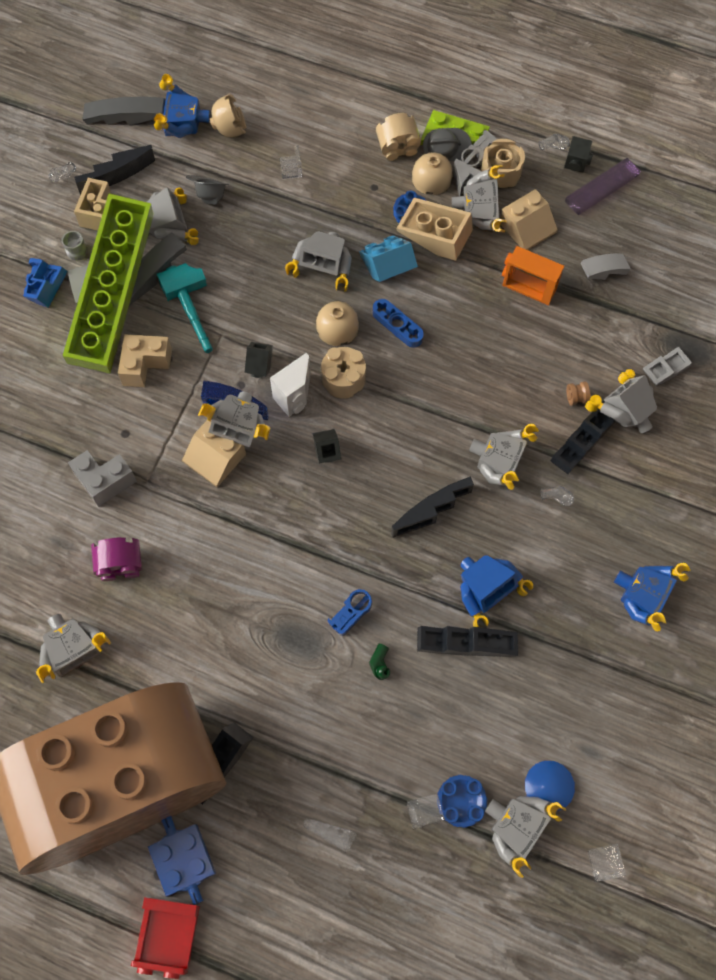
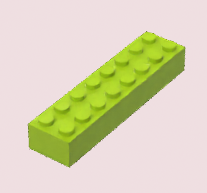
M108 193L63 352V358L67 364L111 373L154 216L151 203Z

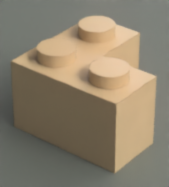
M92 178L87 179L74 210L80 227L93 230L99 229L108 193L111 194L108 182Z
M124 334L118 375L123 386L145 387L148 368H170L172 348L168 337Z

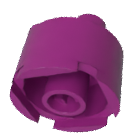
M126 537L100 540L98 541V546L94 543L91 544L93 574L101 577V581L116 580L115 576L125 575V578L139 577L142 563L140 541L138 539L132 538V542H126Z

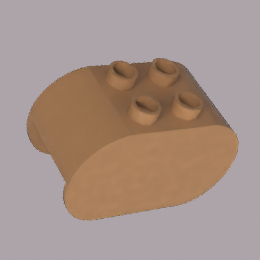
M181 682L159 684L129 693L25 738L0 752V815L19 873L22 875L44 872L81 859L158 824L169 816L173 817L206 801L221 791L226 785L224 775L188 685Z

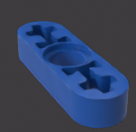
M379 299L374 302L372 313L377 321L407 346L414 348L421 345L423 330L388 300ZM378 308H386V313L384 311L378 312ZM400 319L404 324L401 327H395L392 325V321ZM410 334H417V339L415 337L410 338Z

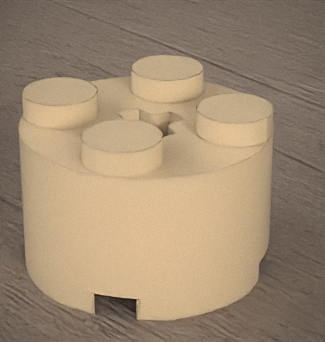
M407 113L393 114L385 118V123L382 125L379 123L376 127L382 153L388 161H393L398 156L405 154L406 156H414L418 152L417 148L421 144V138L415 118L412 115L408 117Z
M497 139L485 148L481 171L491 169L495 165H503V167L498 168L497 173L499 175L505 174L503 178H494L497 179L498 188L514 187L521 177L525 160L524 150L521 146L520 148L516 146L515 142L510 139Z
M349 347L329 349L321 364L324 388L332 396L341 399L353 397L355 393L360 392L365 385L366 363L362 353Z

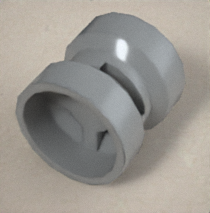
M77 231L66 232L61 242L67 256L71 260L83 259L87 254V248L82 235Z

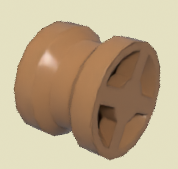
M586 381L581 382L579 385L573 383L567 385L566 393L570 406H574L579 402L586 404L587 401H590V389Z

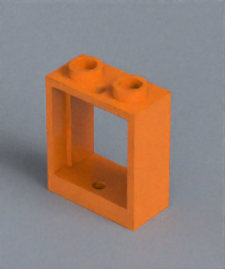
M516 246L513 253H508L504 262L506 266L501 275L504 277L502 286L549 306L558 288L564 265Z

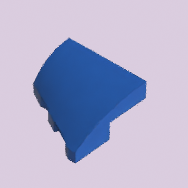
M30 258L29 264L32 266V271L26 276L27 285L23 296L38 305L49 308L68 271L61 266L49 265L44 260Z

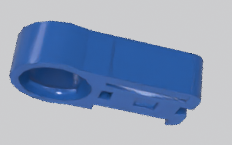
M361 589L353 591L344 602L346 606L332 620L328 618L329 625L341 636H344L372 608V598L367 591ZM358 594H364L363 599L353 608L351 605L352 599ZM369 599L368 606L363 610H359Z

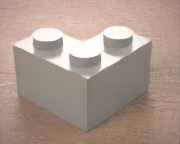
M88 450L68 462L73 473L98 507L137 482L132 470L120 454L102 466L97 464Z

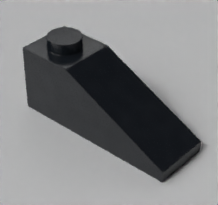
M235 722L223 728L212 744L224 778L254 738Z

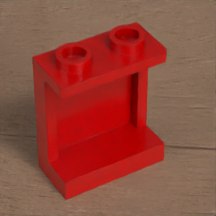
M144 897L142 909L145 910L136 954L131 962V967H138L137 973L153 975V971L156 970L163 971V977L179 979L180 974H188L200 906Z

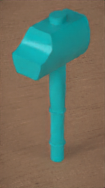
M186 263L177 267L170 266L166 271L157 274L167 301L179 298L204 352L210 353L213 348L188 294L207 286L202 268L190 267Z

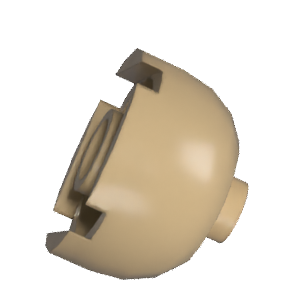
M232 94L218 99L211 111L212 118H210V123L213 129H218L225 137H237L246 133L244 130L246 129V123L240 107L237 108L233 102H236V99Z
M436 152L427 153L415 162L412 170V183L421 193L433 192V195H438L445 192L451 185L453 177L452 165L442 154Z
M340 301L330 302L323 306L316 319V329L320 339L333 346H341V343L347 342L348 344L352 342L359 330L358 316L353 307Z

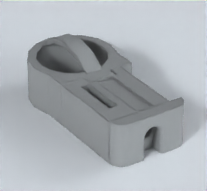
M484 130L483 135L462 152L460 161L468 164L476 155L478 162L470 166L477 169L483 161L485 148L490 146L497 138L489 131ZM470 154L464 161V156Z

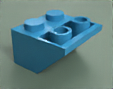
M389 236L380 244H368L364 250L359 251L372 278L379 282L418 267L411 242L396 236Z

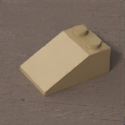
M413 198L396 229L399 233L435 255L456 261L473 230L472 215L467 211Z

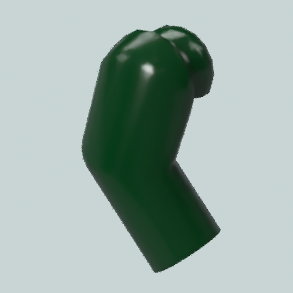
M378 643L369 661V665L374 676L379 680H384L390 676V669L387 668L384 662L389 648L381 643Z

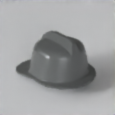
M438 128L426 135L423 142L424 153L436 152L445 156L449 161L461 160L462 152L471 145V139L462 129Z
M186 176L187 179L195 183L197 197L201 198L206 204L217 205L224 196L226 185H229L207 177Z

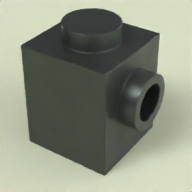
M573 136L564 168L584 173L585 166L591 164L593 153H590L592 140Z
M251 342L246 351L244 373H248L255 378L266 377L271 369L273 345Z
M335 429L312 433L319 464L342 459L339 439Z

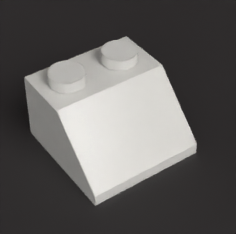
M307 353L270 377L273 399L288 417L294 413L301 412L307 404L310 383V364Z

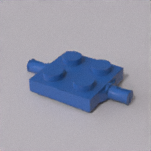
M172 816L161 820L167 835L162 840L148 846L165 896L169 897L180 891H188L193 905L204 901L198 885L204 879L215 875L216 871L198 825L194 824L183 830H176Z

